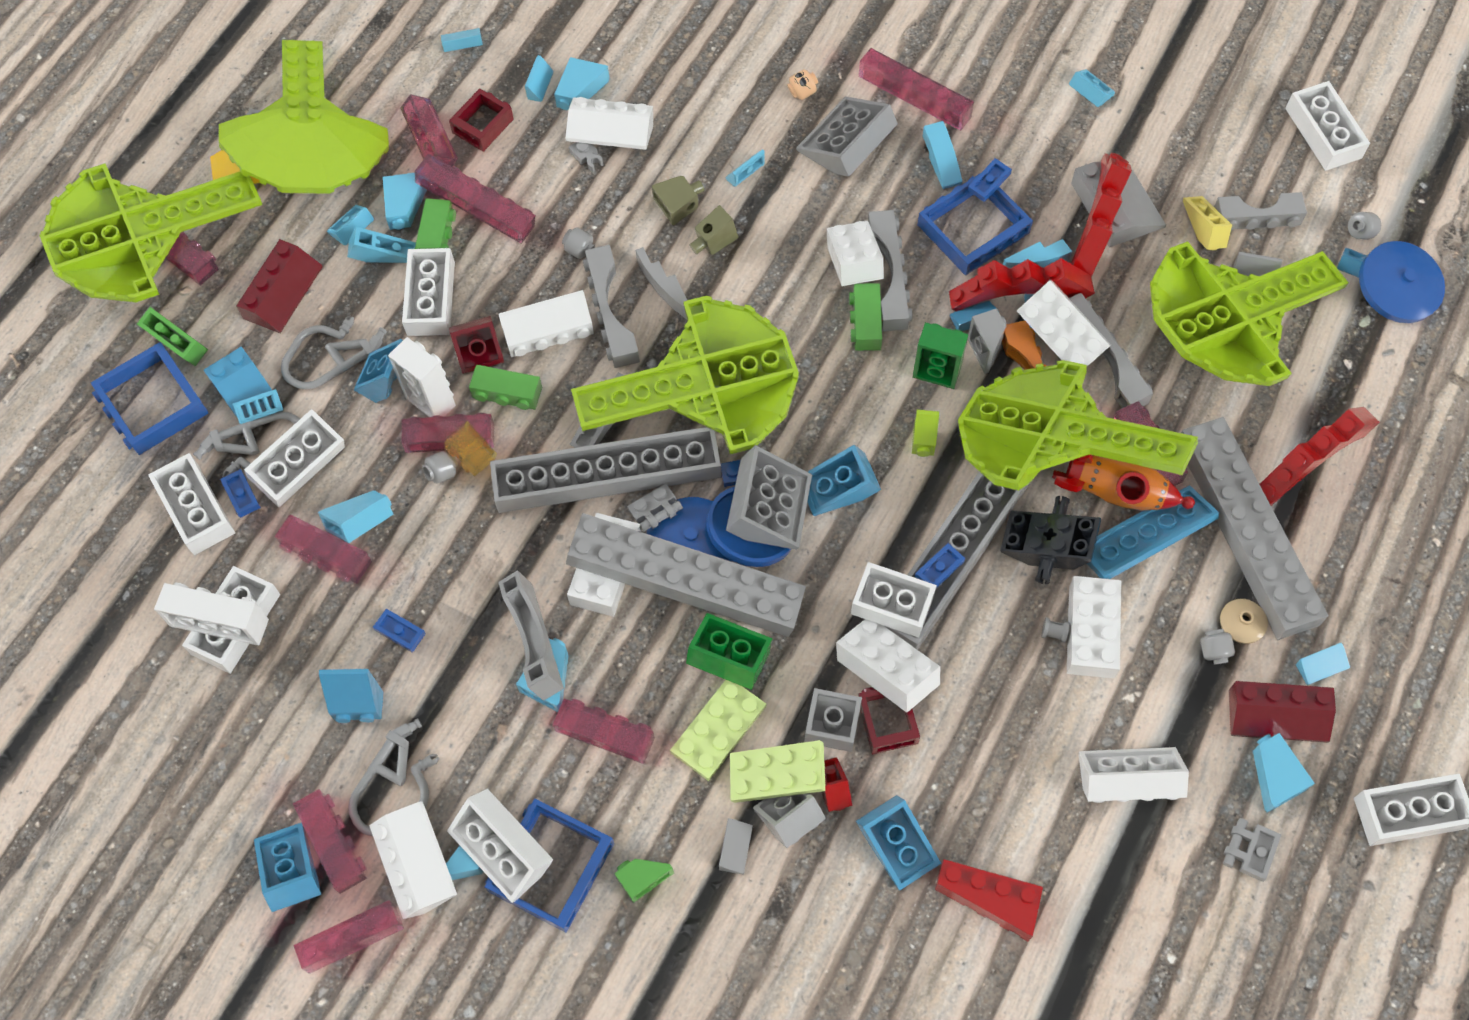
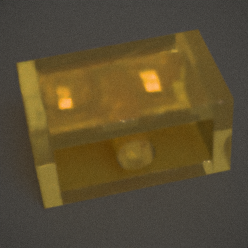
M468 421L452 432L444 442L447 452L453 457L456 456L461 461L462 468L467 473L471 472L474 477L490 464V461H494L497 456L493 448Z

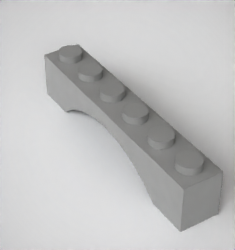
M894 210L869 212L868 222L879 249L889 265L892 278L891 286L881 301L882 331L908 330L909 321H912V309L907 306V303L910 302L909 290H905L904 285L907 284V273L902 271L905 261L904 254H900L899 250L902 248V238L897 236L899 219L895 218Z
M610 245L585 250L586 259H583L585 272H590V276L587 279L589 288L595 291V294H592L594 307L599 306L600 311L596 312L599 325L603 324L604 330H601L603 342H608L609 348H606L608 361L613 360L614 368L639 363V353L634 333L617 321L607 302L608 291L616 275Z
M1082 293L1069 298L1111 344L1102 354L1107 359L1114 375V398L1127 415L1149 404L1153 395L1150 384L1143 380L1139 369L1130 362L1126 351L1120 348L1116 342L1114 334L1108 331L1101 316L1097 315L1092 309L1091 302L1085 299Z
M517 570L498 583L503 600L515 620L523 641L526 657L523 672L527 686L544 701L563 690L564 687L533 584Z

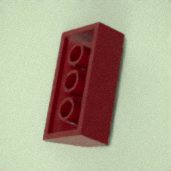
M279 239L236 305L242 318L281 333L322 269V265L299 246Z
M1235 681L1229 689L1231 736L1262 738L1268 734L1273 737L1280 733L1284 740L1329 743L1336 713L1334 688Z

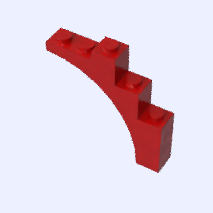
M1104 153L1101 159L1100 179L1092 209L1070 264L1090 274L1091 277L1112 235V222L1122 203L1121 193L1132 172L1129 162L1115 153L1110 155Z
M1062 258L1044 268L1029 259L1012 268H1008L993 260L977 269V276L949 291L951 309L956 312L994 298L1018 294H1035L1050 280L1068 298L1082 293L1086 299L1095 294L1091 275Z
M1365 407L1350 408L1332 425L1321 428L1308 442L1298 444L1282 459L1283 462L1259 484L1270 506L1316 467L1349 444L1364 438L1380 422Z

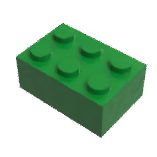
M925 322L917 346L912 378L955 389L969 334L956 329L944 328L939 324Z
M706 613L688 647L686 664L752 690L769 656L773 638Z

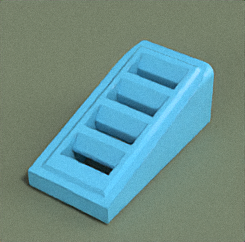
M276 389L233 403L240 424L283 411ZM268 397L272 398L275 408H270L267 400ZM259 400H263L266 408L265 412H262ZM254 402L258 414L253 415L249 403ZM243 405H245L249 415L247 418L244 417L241 409Z

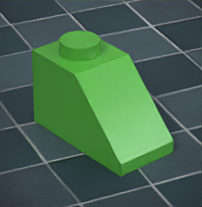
M634 859L631 862L627 860L617 867L618 871L614 873L616 879L634 903L673 875L674 871L672 866L667 863Z

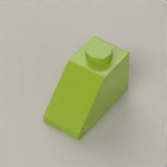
M916 411L912 454H917L920 457L934 456L940 411Z

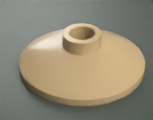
M1247 599L1233 600L1224 606L1220 614L1221 628L1224 629V632L1230 633L1232 640L1238 643H1254L1260 640L1267 631V616L1263 609L1253 601ZM1242 616H1247L1250 621H1245Z

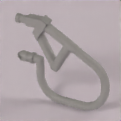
M346 317L342 326L339 327V331L323 325L306 328L297 335L281 362L282 376L287 383L296 388L305 390L317 388L366 359L369 353L379 349L387 331L380 327L377 334L373 335L369 342L366 339L326 344V350L338 366L314 381L302 382L293 378L289 373V363L302 341L314 333H325L335 338L343 339L353 326L354 317ZM363 349L346 361L338 352L340 350Z
M281 411L220 432L216 429L209 432L210 434L193 455L200 460L205 453H209L214 447L219 452L257 455L259 449L252 429L279 419H286L295 424L300 418L295 414ZM243 433L247 445L223 443L222 440ZM239 457L235 462L232 461L231 465L224 470L222 477L240 470L241 466L246 468L251 463L243 457Z
M418 718L414 722L405 723L388 732L386 742L351 794L348 805L350 818L354 826L365 835L373 836L370 827L363 823L358 814V800L376 773L400 787L403 786L406 781L409 741L405 737L411 735L417 728L422 727ZM395 745L399 746L397 772L382 765ZM430 754L425 759L418 760L419 763L411 767V772L421 792L419 802L423 801L425 808L429 800V788L421 771H425L426 768L437 764L439 760L437 754Z

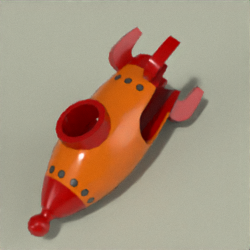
M1091 454L1071 460L1066 473L1054 470L1052 478L1055 479L1054 484L1071 492H1079L1084 489L1102 498L1107 503L1123 508L1160 510L1181 504L1183 508L1191 509L1195 505V500L1191 496L1182 497L1178 489L1153 468Z

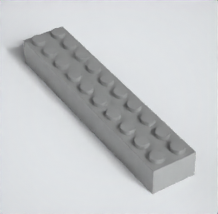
M1221 417L1182 430V434L1198 437V444L1188 466L1206 501L1219 512V519L1216 521L1254 596L1265 612L1276 639L1280 640L1320 626L1329 615L1225 418Z
M708 427L490 461L494 501L498 513L659 488L665 483L667 486L722 478L715 431Z
M979 471L910 570L908 576L916 578L915 573L947 543L965 557V562L936 588L919 638L887 626L885 627L918 650L1030 483L1019 491L994 485Z
M584 513L581 515L566 560V565L786 637L790 636L795 627L806 588L804 585Z

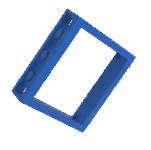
M980 174L975 177L972 176L963 185L956 186L948 195L939 197L931 206L924 207V210L919 213L917 225L965 276L1028 235L1033 220L998 187L988 199L1014 225L965 256L933 221L973 196L968 191V186Z
M161 342L91 382L95 389L92 394L98 403L103 402L105 404L102 407L103 411L109 419L114 418L115 422L112 425L119 435L122 433L125 435V438L122 440L128 449L134 448L138 455H141L209 414ZM162 360L191 403L134 437L106 393Z
M534 799L532 804H529L527 809H524L522 814L524 818L520 823L529 834L541 814L598 843L559 917L556 918L520 898L512 903L489 877L485 881V888L489 893L567 933L615 843L612 837Z

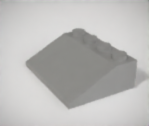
M845 96L796 149L832 173L849 177L898 123L890 104Z
M1092 162L1075 168L1071 182L1089 214L1098 188L1101 162ZM1132 170L1121 193L1122 203L1112 222L1113 232L1107 243L1108 247L1166 227L1164 220Z
M755 445L741 457L726 531L747 541L797 550L801 541L812 474Z

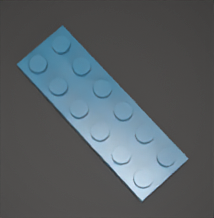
M1189 485L1179 492L1182 497L1191 496L1195 500L1193 508L1185 509L1181 504L1166 509L1143 510L1098 535L1092 561L1087 563V565L1100 578L1111 579L1219 519V512Z

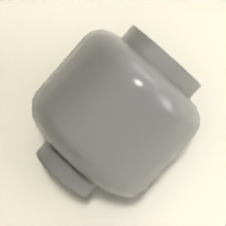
M1372 212L1355 213L1348 222V231L1356 239H1372L1381 230V220Z
M578 227L573 230L569 229L562 240L564 250L578 259L586 256L585 250L595 248L593 236Z
M440 451L427 457L422 469L429 481L438 484L455 476L458 463L453 455Z
M1224 629L1204 632L1205 636L1200 639L1204 659L1213 660L1214 665L1228 662L1227 657L1235 654L1231 634L1224 632Z

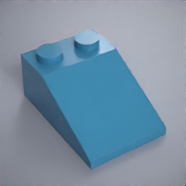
M402 339L369 353L354 391L375 403L390 396L392 392L391 385L397 379L388 355L403 341Z
M239 347L204 369L209 380L236 417L233 403L272 390L242 347ZM268 397L267 400L270 408H275L272 398ZM259 400L261 410L265 412L266 408L263 400ZM254 402L249 403L253 415L258 414ZM245 405L241 406L244 417H249Z
M852 445L808 471V473L812 474L807 502L813 516L863 501L881 490L865 452L856 445Z
M369 669L319 670V678L328 713L336 722L349 723L350 720H359L370 723L374 722V719H382L384 692Z
M898 795L856 820L868 844L899 890L941 864L908 804Z
M302 822L254 839L262 894L271 912L321 895L318 876Z

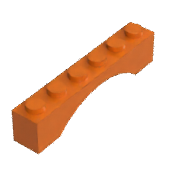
M1026 321L1006 324L1004 338L1001 342L1005 354L1015 360L1024 370L1036 368V364H1042V352L1040 347L1036 346L1034 329L1030 328Z

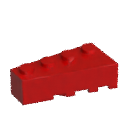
M943 859L935 887L936 891L963 906L971 908L984 918H989L1002 928L1014 932L1025 941H1030L1034 933L1043 890L1042 886Z

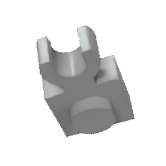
M575 142L569 146V152L581 165L587 162L590 171H595L593 163H599L600 166H603L602 157L597 155V149L593 144Z

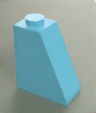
M570 57L554 94L556 106L563 110H569L573 98L584 97L590 99L609 82L608 66Z
M424 171L383 177L385 215L390 230L411 227L428 188Z
M373 490L319 511L318 514L327 532L350 543L392 516L393 512L390 508L392 505L390 499L385 494L382 495Z
M549 639L565 689L568 664L566 645L559 639ZM523 672L516 683L518 691L560 713L563 705L564 689L543 701L528 688Z
M1280 733L1273 737L1268 734L1257 741L1259 745L1253 750L1264 809L1268 813L1307 791L1315 783Z

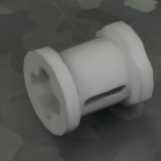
M1046 617L1041 638L1052 637L1061 639V642L1065 643L1069 631V622H1054Z

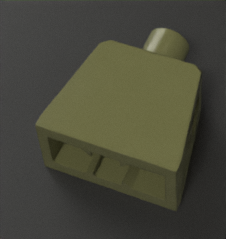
M678 176L652 185L653 199L672 226L698 208L697 195L705 191L700 180L689 184L684 176Z
M720 205L717 206L695 227L698 238L690 243L689 246L696 255L704 249L711 255H714L739 238L733 218Z

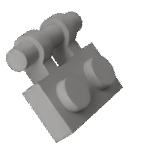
M666 483L627 506L643 531L651 527L652 529L659 526V522L668 517L671 519L676 516V512L683 509L681 503L677 501Z
M1239 818L1237 825L1232 828L1231 842L1225 848L1223 865L1232 868L1235 860L1241 861L1240 872L1264 882L1271 867L1281 834L1259 824L1251 832L1246 829L1248 821ZM1242 840L1249 842L1246 852L1239 850Z

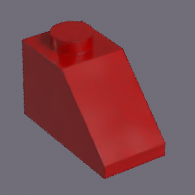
M838 758L824 760L825 791L822 792V796L828 811H841L846 807L853 806L848 779Z

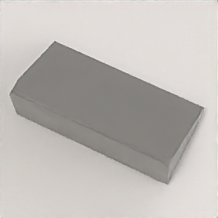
M1239 252L1233 268L1238 269V273L1246 276L1250 274L1261 276L1281 268L1283 259Z
M728 818L719 863L720 871L744 875L753 825Z

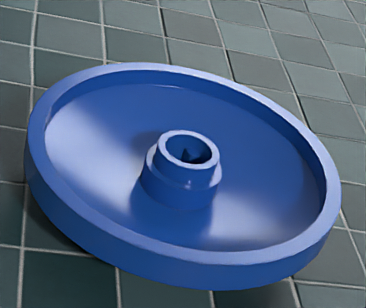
M1402 241L1383 243L1374 248L1361 264L1359 271L1361 291L1370 306L1389 320L1399 323L1422 321L1433 314L1443 301L1445 281L1442 271L1436 261L1426 251L1416 245Z
M735 487L723 491L714 499L707 515V532L715 548L726 558L745 566L764 567L781 561L792 550L790 548L747 541L726 531Z
M700 497L677 499L683 509L676 512V516L671 519L668 517L659 522V526L652 529L651 527L647 530L646 534L731 561L715 548L709 538L706 520L709 508L713 502L709 499Z

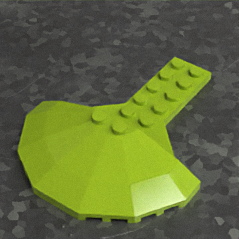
M282 40L283 97L259 113L240 116L219 124L220 149L229 155V159L240 168L242 175L257 178L264 185L268 183L276 187L277 191L281 193L330 194L337 187L351 185L353 180L360 177L362 179L367 178L374 165L377 166L380 162L382 155L389 151L388 128L366 119L350 116L324 98L323 41Z
M106 163L80 172V177L73 184L69 183L65 187L66 190L59 197L55 196L51 200V210L49 215H46V224L39 236L56 277L90 298L136 303L159 295L153 277L181 232L261 206L262 202L251 177H246L241 172L165 196L159 193L157 195L148 193L146 189L134 185L127 186L121 184L120 181L111 178Z
M1187 241L1169 248L1150 282L1153 319L1182 358L1226 381L1271 386L1288 379L1292 374L1279 358L1278 344L1281 340L1283 327L1281 322L1284 313L1344 289L1349 282L1323 251L1261 276L1253 274L1246 276L1238 273V269L1223 264L1219 267L1208 263L1209 260L1200 257Z
M710 296L683 301L687 317L685 329L679 337L677 336L669 349V353L660 362L658 367L571 389L581 429L585 431L671 409L722 434L730 455L750 450L767 437L787 417L799 372L786 334L782 329L779 330L773 326L769 319L763 318L755 312V309L750 305L732 304V301L725 300V302L713 300Z
M1065 360L1057 361V365L1045 367L1043 363L1036 364V368L1022 370V367H1017L1011 370L1010 375L1004 378L999 376L994 379L993 384L977 388L958 419L965 459L994 485L1018 491L1028 485L1041 470L1089 454L1183 475L1198 444V437L1106 417L1103 412L1097 409L1096 403L1090 394L1086 393L1082 388L1087 372L1086 365Z

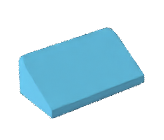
M480 28L441 35L444 52L483 45Z
M539 55L533 64L525 84V90L529 100L541 102L552 78L553 70Z
M1087 69L1075 72L1069 82L1072 88L1097 107L1103 105L1115 94L1114 90Z
M762 149L728 174L725 177L726 180L734 187L740 184L765 164V151Z
M355 205L333 224L327 232L341 244L347 245L355 228L365 229L374 221V218L367 208Z
M1342 642L1306 656L1295 664L1307 686L1350 668Z

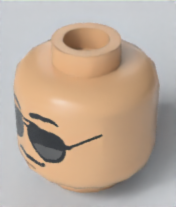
M803 69L789 78L787 86L794 98L803 100L817 91L815 84L819 82L813 72L809 73Z

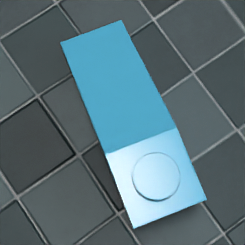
M356 227L349 239L347 257L371 263H407L408 249H415L416 242Z

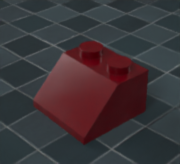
M491 316L449 327L462 374L474 371L476 365L489 367L504 362Z

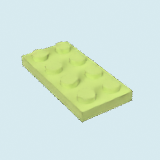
M725 680L670 749V753L709 781L757 720L767 704L744 687Z
M820 740L730 753V801L734 803L825 791L824 743Z

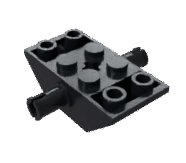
M1060 496L1055 497L1052 513L1010 511L1000 551L1027 565L1039 566L1035 581L1043 584L1044 580L1045 584L1050 583L1053 568L1075 570L1091 562L1093 558L1101 518L1066 515L1070 499L1062 496L1061 501Z

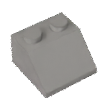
M997 308L972 316L968 341L984 374L989 373L1004 338L1005 328L1007 327L1004 316H1000Z
M814 688L804 742L820 740L824 743V747L852 752L862 697Z
M810 793L768 798L753 807L775 838L786 848L797 843L801 837L810 830L815 829L819 823L826 819L814 796Z

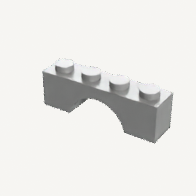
M1302 192L1281 193L1276 204L1265 209L1251 207L1243 202L1239 196L1218 197L1214 208L1232 224L1231 231L1235 229L1251 230L1264 227H1295L1302 224L1307 214Z

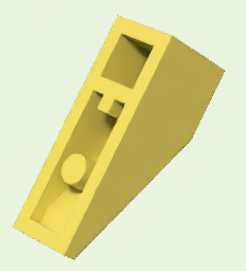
M1203 196L1183 198L1185 209L1198 241L1207 250L1214 251L1219 248H1227L1232 224Z

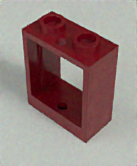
M479 88L452 116L449 123L453 134L484 152L514 118L512 108L507 102H502L495 98L492 93L485 92ZM482 105H485L497 112L498 115L481 132L466 122Z
M873 687L863 689L861 693H858V697H862L860 713L872 755L919 744L920 733L913 709L905 712L910 730L876 737L867 702L887 697Z

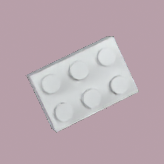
M858 221L852 224L836 225L827 228L828 251L841 286L884 279L883 256L868 221Z
M868 562L852 603L851 614L919 638L937 585Z

